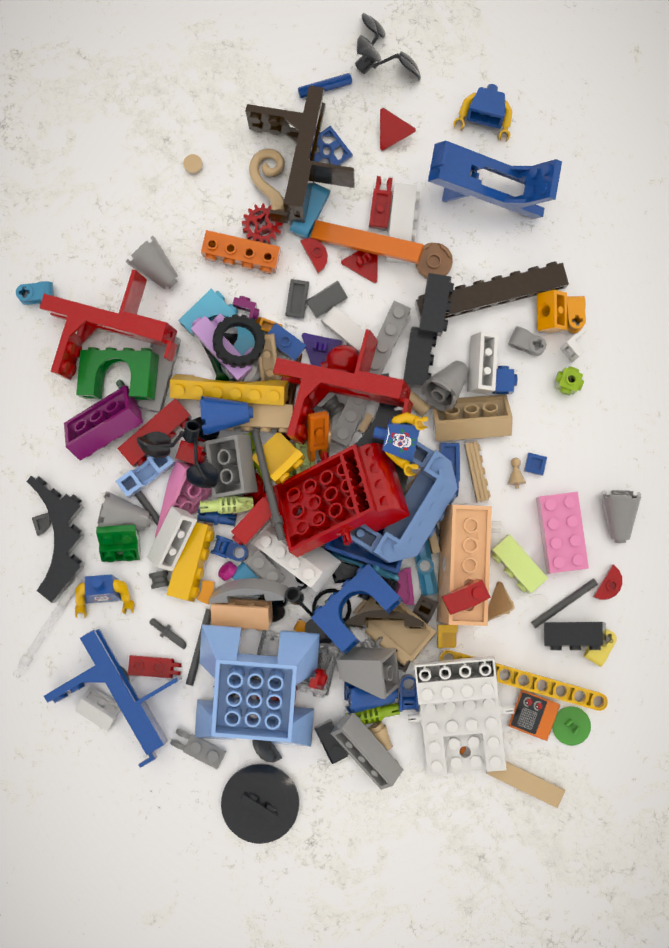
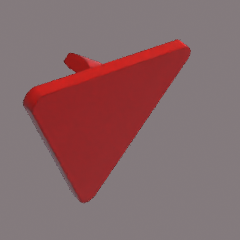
M385 108L380 109L381 150L416 132V128Z
M357 251L341 261L343 266L372 283H377L378 255Z

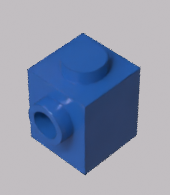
M498 366V369H496V387L493 394H512L514 392V386H517L518 381L517 374H514V369H509V366Z

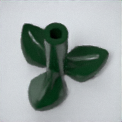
M216 358L211 359V364L216 373L215 380L236 381L234 378L229 379L223 373L221 365Z

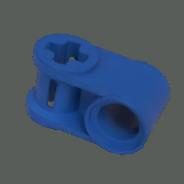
M216 535L217 541L210 553L238 562L245 561L248 558L249 550L246 546ZM241 547L244 549V556L237 558L235 550Z
M405 674L400 679L399 712L403 710L419 712L416 678L411 674ZM412 679L414 681L413 687L405 688L403 686L404 681Z

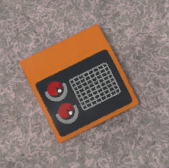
M521 690L514 709L515 714H512L508 726L548 741L561 704Z

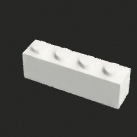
M394 184L389 237L407 241L415 240L416 229L413 228V221L417 222L418 217L415 203H419L420 192H417V185ZM386 257V262L408 264L406 261Z

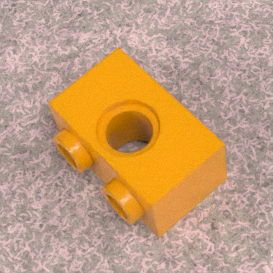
M551 290L538 293L537 331L551 334L568 330L567 292Z

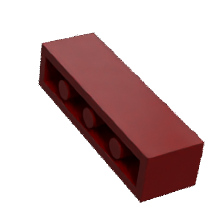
M174 398L117 449L133 467L141 466L149 455L141 450L137 443V437L151 432H162L172 440L177 435L175 432L179 428L184 429L185 423L192 416Z

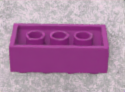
M127 385L64 423L66 448L80 461L143 423L141 409L136 400L129 396L130 389Z

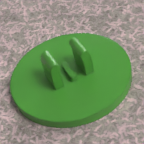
M568 706L558 711L552 730L555 737L561 743L574 746L581 744L588 738L591 731V722L588 715L582 709Z

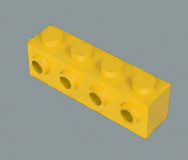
M196 522L172 572L166 595L194 602L198 597L199 582L204 576L203 567L209 557V545L214 539V527Z

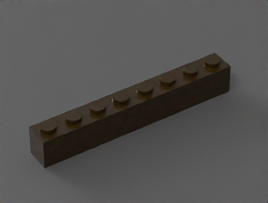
M557 261L550 262L543 268L534 266L529 268L527 272L515 271L510 273V276H495L491 278V281L487 282L479 280L468 287L465 284L456 286L453 293L448 296L451 307L450 312L446 313L445 319L537 296L538 293L565 289L569 282L564 264H557ZM424 294L418 296V299H416L415 301V307L418 314L419 322L421 319Z

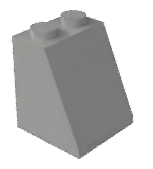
M353 647L347 654L337 659L336 669L339 672V679L381 699H386L400 686L396 648Z

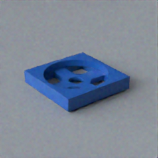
M331 126L320 132L317 145L319 152L315 155V162L328 159L331 164L341 166L353 157L351 151ZM330 137L335 140L332 143L328 144L325 143L322 140V138ZM341 146L343 155L338 160L334 155V151ZM325 148H328L330 150V153L328 155H325L323 153V150Z

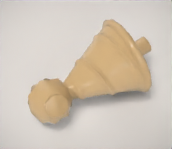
M519 458L511 460V465L514 468L507 483L515 485V489H519V484L526 483L518 468L521 464Z

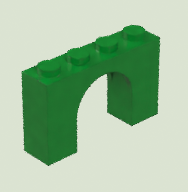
M88 347V350H81L76 395L84 399H102L106 372L114 364L126 362L131 371L129 396L136 400L155 401L159 355L150 348H141V351H135L133 348L117 350L116 348L107 347L105 350H100L99 348Z

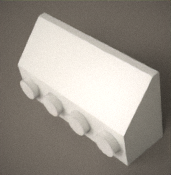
M273 526L265 529L254 544L317 593L320 592L341 564L340 560L321 546L298 558L289 553L286 538L278 541L275 527Z

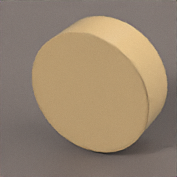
M190 154L184 159L183 165L189 174H198L202 170L203 163L198 155Z

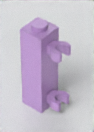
M220 313L212 322L206 316L197 318L192 323L193 327H191L193 334L237 382H240L252 371V366L247 365L245 368L236 366V368H233L229 364L225 365L221 359L217 358L216 352L213 350L214 330L225 317ZM223 336L222 341L225 349L232 355L242 356ZM251 347L244 355L250 353L253 348Z

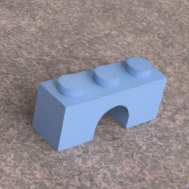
M170 455L164 458L149 456L141 466L128 471L116 480V483L124 494L131 498L138 491L172 468L175 461Z

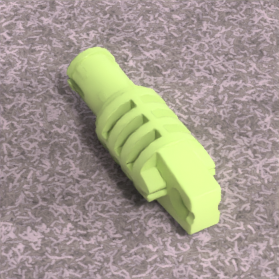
M228 496L212 501H200V513H239L251 510L254 507L253 497Z

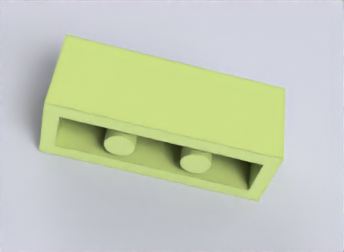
M510 534L490 550L493 553L491 557L498 564L501 562L504 565V572L511 579L514 577L518 581L516 585L523 593L531 594L548 579Z

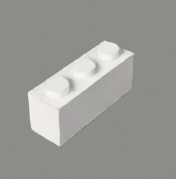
M479 332L471 336L468 392L487 394L495 391L498 334Z
M171 506L147 558L156 567L173 571L197 519L187 510Z

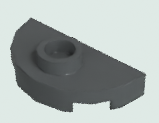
M252 740L254 750L262 760L274 763L282 759V756L271 741Z

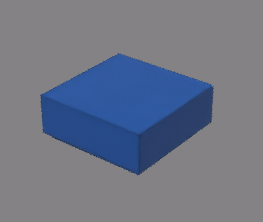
M528 453L524 472L543 476L547 457Z

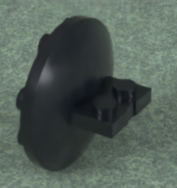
M252 764L241 768L228 780L221 797V811L226 825L237 837L250 843H269L284 836L293 826L299 811V795L294 782L283 770L269 764Z

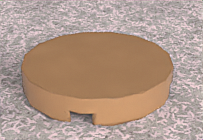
M432 242L424 245L419 264L415 265L418 273L425 279H427L429 273L446 276L451 270L453 258L446 246Z

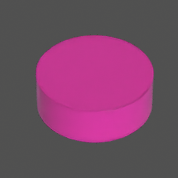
M231 561L226 562L219 569L218 576L223 581L229 580L235 574L237 566Z

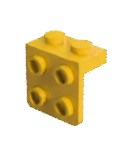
M277 432L263 445L270 478L277 485L284 483L290 477V473L294 469L300 468L304 463L305 456L280 432ZM255 453L252 459L259 466L257 454Z

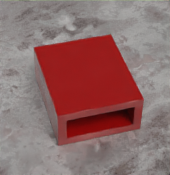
M262 497L231 531L234 534L232 539L239 545L245 544L248 546L271 521L270 506L266 499Z

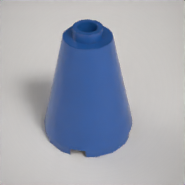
M201 396L200 408L201 419L204 424L202 425L203 435H209L249 423L250 418H253V407H249L247 402Z
M344 681V700H347L349 706H345L348 714L395 702V699H398V688L386 699H381Z

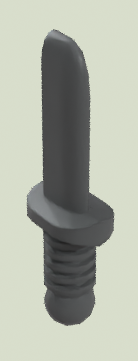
M154 618L149 621L151 626L162 632L159 635L160 637L166 636L179 647L185 649L186 642L170 630L171 626L169 624L165 627Z

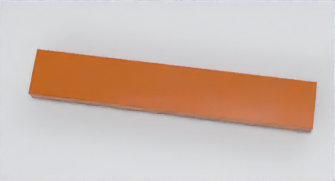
M316 220L311 234L312 239L415 264H419L424 245L319 220Z

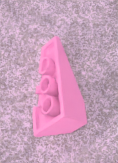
M176 460L168 479L155 538L171 506L187 510L192 515L198 511L197 507L200 505V501L207 500L210 496L212 488L196 487L187 480V469L194 465Z

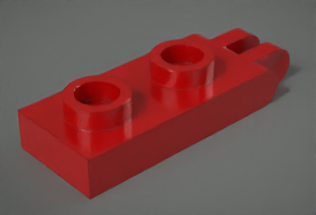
M130 655L128 675L173 678V675H181V671L173 669L174 667H181L182 663H174L173 658Z

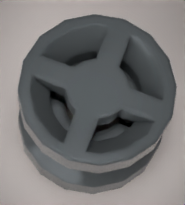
M336 394L322 406L324 410L329 412L331 418L345 407L344 403L338 401Z
M168 570L149 574V578L152 579L151 589L169 586L170 581L167 580Z

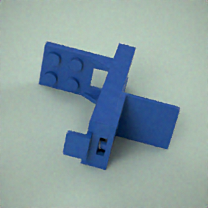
M445 140L434 144L428 182L444 187L443 202L472 196L536 219L543 217L545 209L536 204L556 200L562 161L554 159L533 166H511ZM485 169L524 184L523 195L514 197L482 185V181L478 179L479 173H477V170Z
M92 630L80 637V640L95 666L44 695L47 703L51 701L56 703L68 697L67 692L71 691L73 693L85 687L84 682L106 683L146 755H149V758L138 764L141 768L158 757L155 750L168 742L167 737L145 700L182 678L179 675L140 699L101 630Z

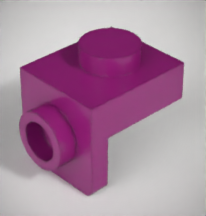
M245 296L234 297L232 305L236 309L250 312L248 318L258 319L260 309H257L256 302L250 301L251 299Z

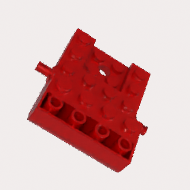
M369 443L360 447L354 444L329 457L328 452H323V454H320L321 462L287 479L284 483L273 486L279 513L282 515L284 522L283 529L289 553L298 558L340 536H343L345 545H350L353 542L350 532L364 524L373 531L378 532L410 516L394 461L382 450V444ZM302 508V513L296 516L298 510Z

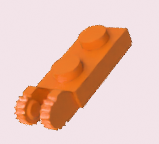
M327 411L308 414L307 456L310 462L315 461L316 450H319V457L321 453L327 452L329 414Z

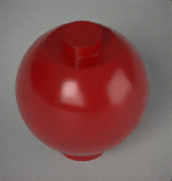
M349 345L336 346L329 351L326 361L321 362V367L354 373L359 357L358 351Z

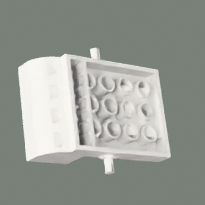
M485 656L415 663L418 705H420L421 709L419 714H408V723L420 722L423 727L428 776L448 775L451 772L487 770V772L506 770L502 717L505 714L515 713L514 705L502 707L499 701L495 657ZM467 746L470 748L471 753L464 756L460 753V748Z

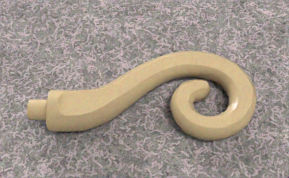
M262 149L250 161L249 174L251 180L269 198L271 210L284 211V198L259 173V166L263 160L274 159L277 165L274 168H270L267 163L262 164V172L269 177L279 175L283 172L285 166L284 158L281 153L274 149Z

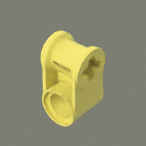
M606 629V636L608 635L610 638L609 641L606 640V647H601V650H589V647H587L583 656L599 667H602L606 662L609 653L617 641L615 633L609 629Z

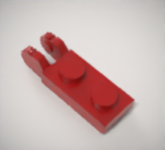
M377 176L376 186L373 191L369 228L387 230L393 178H388L386 191L379 190L382 179L381 176Z

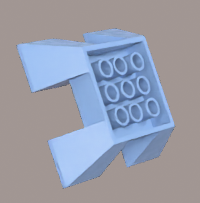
M202 624L199 663L215 678L213 700L197 699L195 738L233 741L234 738L271 741L272 744L311 747L314 708L294 707L295 691L298 683L315 674L314 671L318 665L320 633L281 630L277 657L240 654L241 627ZM256 675L259 676L261 679L253 680L252 676ZM236 693L239 697L234 698L230 694ZM257 695L259 699H252L250 696ZM276 696L279 700L273 701L270 697ZM250 714H255V715H257L258 717H257V718H251L249 715H250Z

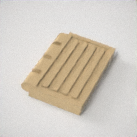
M369 598L368 601L363 600L353 613L356 616L368 611L384 610V608L375 604L376 600ZM402 603L393 610L407 613L424 622ZM368 620V628L364 631L375 642L382 637L383 639L379 643L382 648H396L398 650L396 652L397 660L403 666L409 660L413 663L437 634L428 624H426V629H406L404 621Z

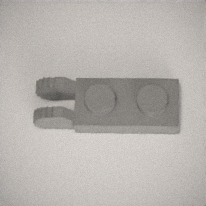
M177 728L175 733L189 740L184 745L172 739L170 744L183 750L184 753L218 769L227 751L202 738H195L194 734H189Z

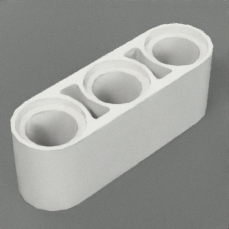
M333 306L321 322L344 343L354 347L359 354L365 331Z

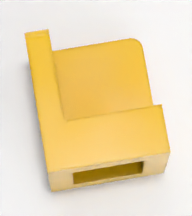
M437 624V648L456 647L458 625Z

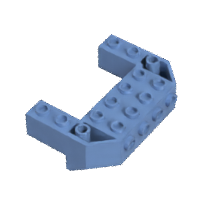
M418 441L413 461L410 463L417 464L420 472L405 495L410 516L386 527L382 534L373 531L365 524L350 532L351 539L355 544L386 563L415 557L418 554L421 555L426 547L424 543L427 538L433 536L436 531L435 525L438 521L441 522L446 514V507L448 504L451 505L457 496L455 492L458 487L452 462L439 451H433Z

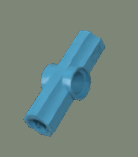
M428 538L424 543L426 547L421 555L418 554L414 557L421 594L424 596L438 593ZM424 560L430 564L427 571L420 569V563Z

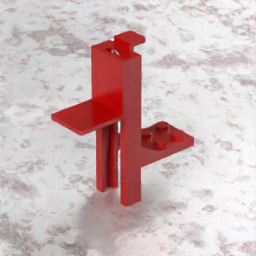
M132 269L119 314L44 294L40 309L51 312L50 315L66 320L50 372L64 379L71 380L77 370L76 363L80 357L82 344L98 329L166 347L164 358L172 362L178 346L174 343L177 330L167 322L137 315L147 279L137 270Z
M366 329L354 373L281 358L276 359L273 373L282 376L281 380L288 381L289 384L300 386L287 431V436L293 441L304 445L305 440L308 438V414L315 413L314 408L329 392L402 407V414L406 412L411 413L413 403L409 399L411 389L405 380L369 373L378 343L371 330Z

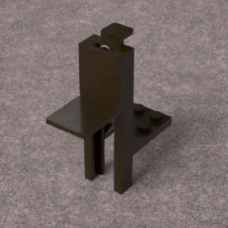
M309 85L303 113L250 104L246 106L245 112L249 129L255 132H270L273 135L283 134L296 143L283 203L284 211L270 210L271 221L288 224V220L305 223L313 182L350 188L355 187L353 167L314 161L326 104L322 102L324 96L323 87Z

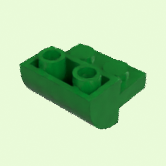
M136 525L96 527L99 554L102 562L140 560V536Z

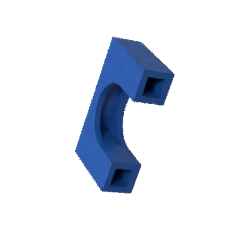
M369 564L361 566L356 572L357 575L352 579L346 580L342 585L343 588L338 593L334 592L327 599L328 602L324 606H319L311 617L344 654H347L360 642L345 625L342 617L343 607L351 597L358 594L369 595L388 614L403 601Z

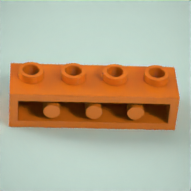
M208 230L205 232L201 254L205 257V260L212 262L220 260L230 266L238 264L248 270L256 268L265 274L276 273L281 253L280 246Z

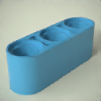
M313 182L305 223L293 221L290 227L291 232L306 239L310 236L331 190Z

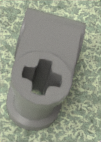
M519 326L515 327L508 342V345L533 356H540L547 346L544 338ZM536 343L540 344L538 350L534 349Z

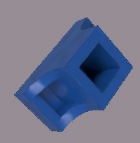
M277 323L268 332V334H275L277 351L293 361H296L307 347L306 344Z

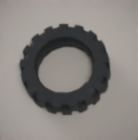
M234 314L232 317H225L222 322L218 323L213 334V350L216 352L217 358L221 359L225 365L229 364L233 368H236V366L245 368L247 365L254 364L260 358L265 345V334L261 330V325L257 324L252 317L248 318L247 315L243 314L241 316ZM242 327L250 331L255 340L252 351L243 356L229 353L223 346L222 341L223 335L228 329Z

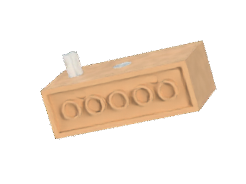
M448 505L445 509L446 514L440 522L439 547L441 552H439L437 622L448 625L488 626L489 599L474 607L450 615L442 596L475 579H482L489 593L491 533H501L502 522L491 521L492 506Z

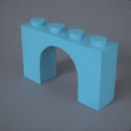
M210 289L178 321L194 337L195 335L191 327H193L192 323L197 318L206 316L212 321L220 313L224 317H232V315L238 313V310L232 304L228 306L223 301L225 297L218 290L214 292ZM236 327L238 337L233 347L243 356L251 347L254 348L255 340L252 333L246 328Z

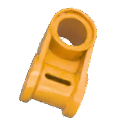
M567 296V329L570 333H578L586 323L585 296Z

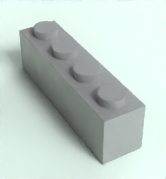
M175 338L174 343L178 346L172 362L164 358L166 347L150 344L152 351L159 355L155 401L136 400L140 409L156 413L163 409L181 343L180 338Z
M351 713L342 717L331 731V735L381 790L394 785L404 769L386 750L385 746L361 722L358 716Z

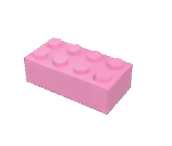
M578 492L537 497L536 502L546 573L589 569Z

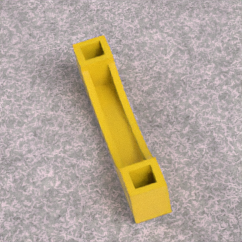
M175 374L170 379V398L200 400L201 396H208L253 404L284 406L288 400V381L237 382L205 379L188 374Z

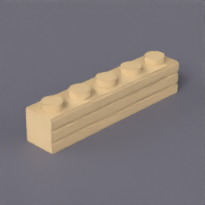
M477 441L466 443L464 448L476 503L488 501L491 495L490 491H487L488 481L484 477L486 472L485 468L482 467L483 458L479 454V451H481L480 444H477Z

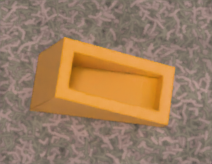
M258 317L255 320L257 324L261 325V330L265 333H268L276 323L263 317Z

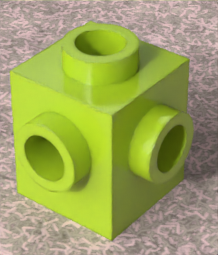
M565 367L557 373L555 389L560 390L565 395L575 394L577 390L580 391L584 384V380H582L583 374L575 367ZM568 377L574 379V382H569Z

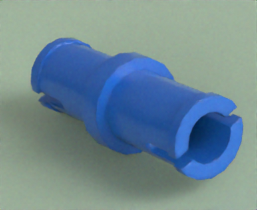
M198 509L197 521L211 522L214 525L224 524L234 527L236 525L237 514L200 513V509Z

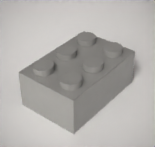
M232 435L205 441L208 463L212 464L218 472V483L212 488L213 498L258 492L250 435Z

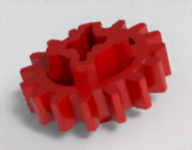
M262 203L261 208H258L256 204L254 205L255 210L248 208L249 215L244 214L243 217L246 221H242V226L245 227L242 229L243 233H248L246 238H253V241L262 243L266 241L267 244H270V239L276 241V234L281 235V231L278 228H283V223L275 222V225L270 222L269 213L271 205L265 208L264 203ZM265 221L266 226L263 225L259 228V224H262ZM250 224L255 227L254 233L250 229Z

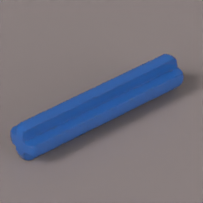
M350 73L304 85L298 87V94L300 98L307 97L309 85L323 87L324 92L352 84V77Z

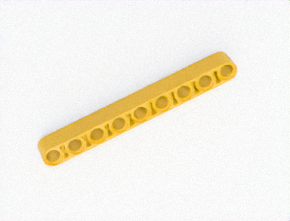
M445 649L439 654V661L443 660V656L447 653H451L453 659L474 658V656ZM495 663L497 682L597 711L604 710L608 705L607 697L597 691ZM507 669L509 673L508 678L501 680L499 677L500 671ZM520 675L527 676V682L524 685L518 683ZM540 680H544L546 683L543 690L537 689V683ZM562 685L564 687V693L558 696L556 694V688ZM582 691V699L576 701L574 698L575 693ZM596 696H600L602 699L599 706L593 704Z

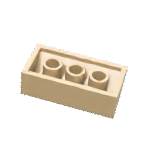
M507 394L458 398L452 410L440 411L431 406L435 441L512 436L513 417Z

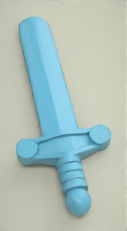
M330 553L337 559L343 560L359 567L364 565L356 561L347 559L345 557ZM373 566V569L380 576L396 582L399 580L397 574L380 569L379 566Z

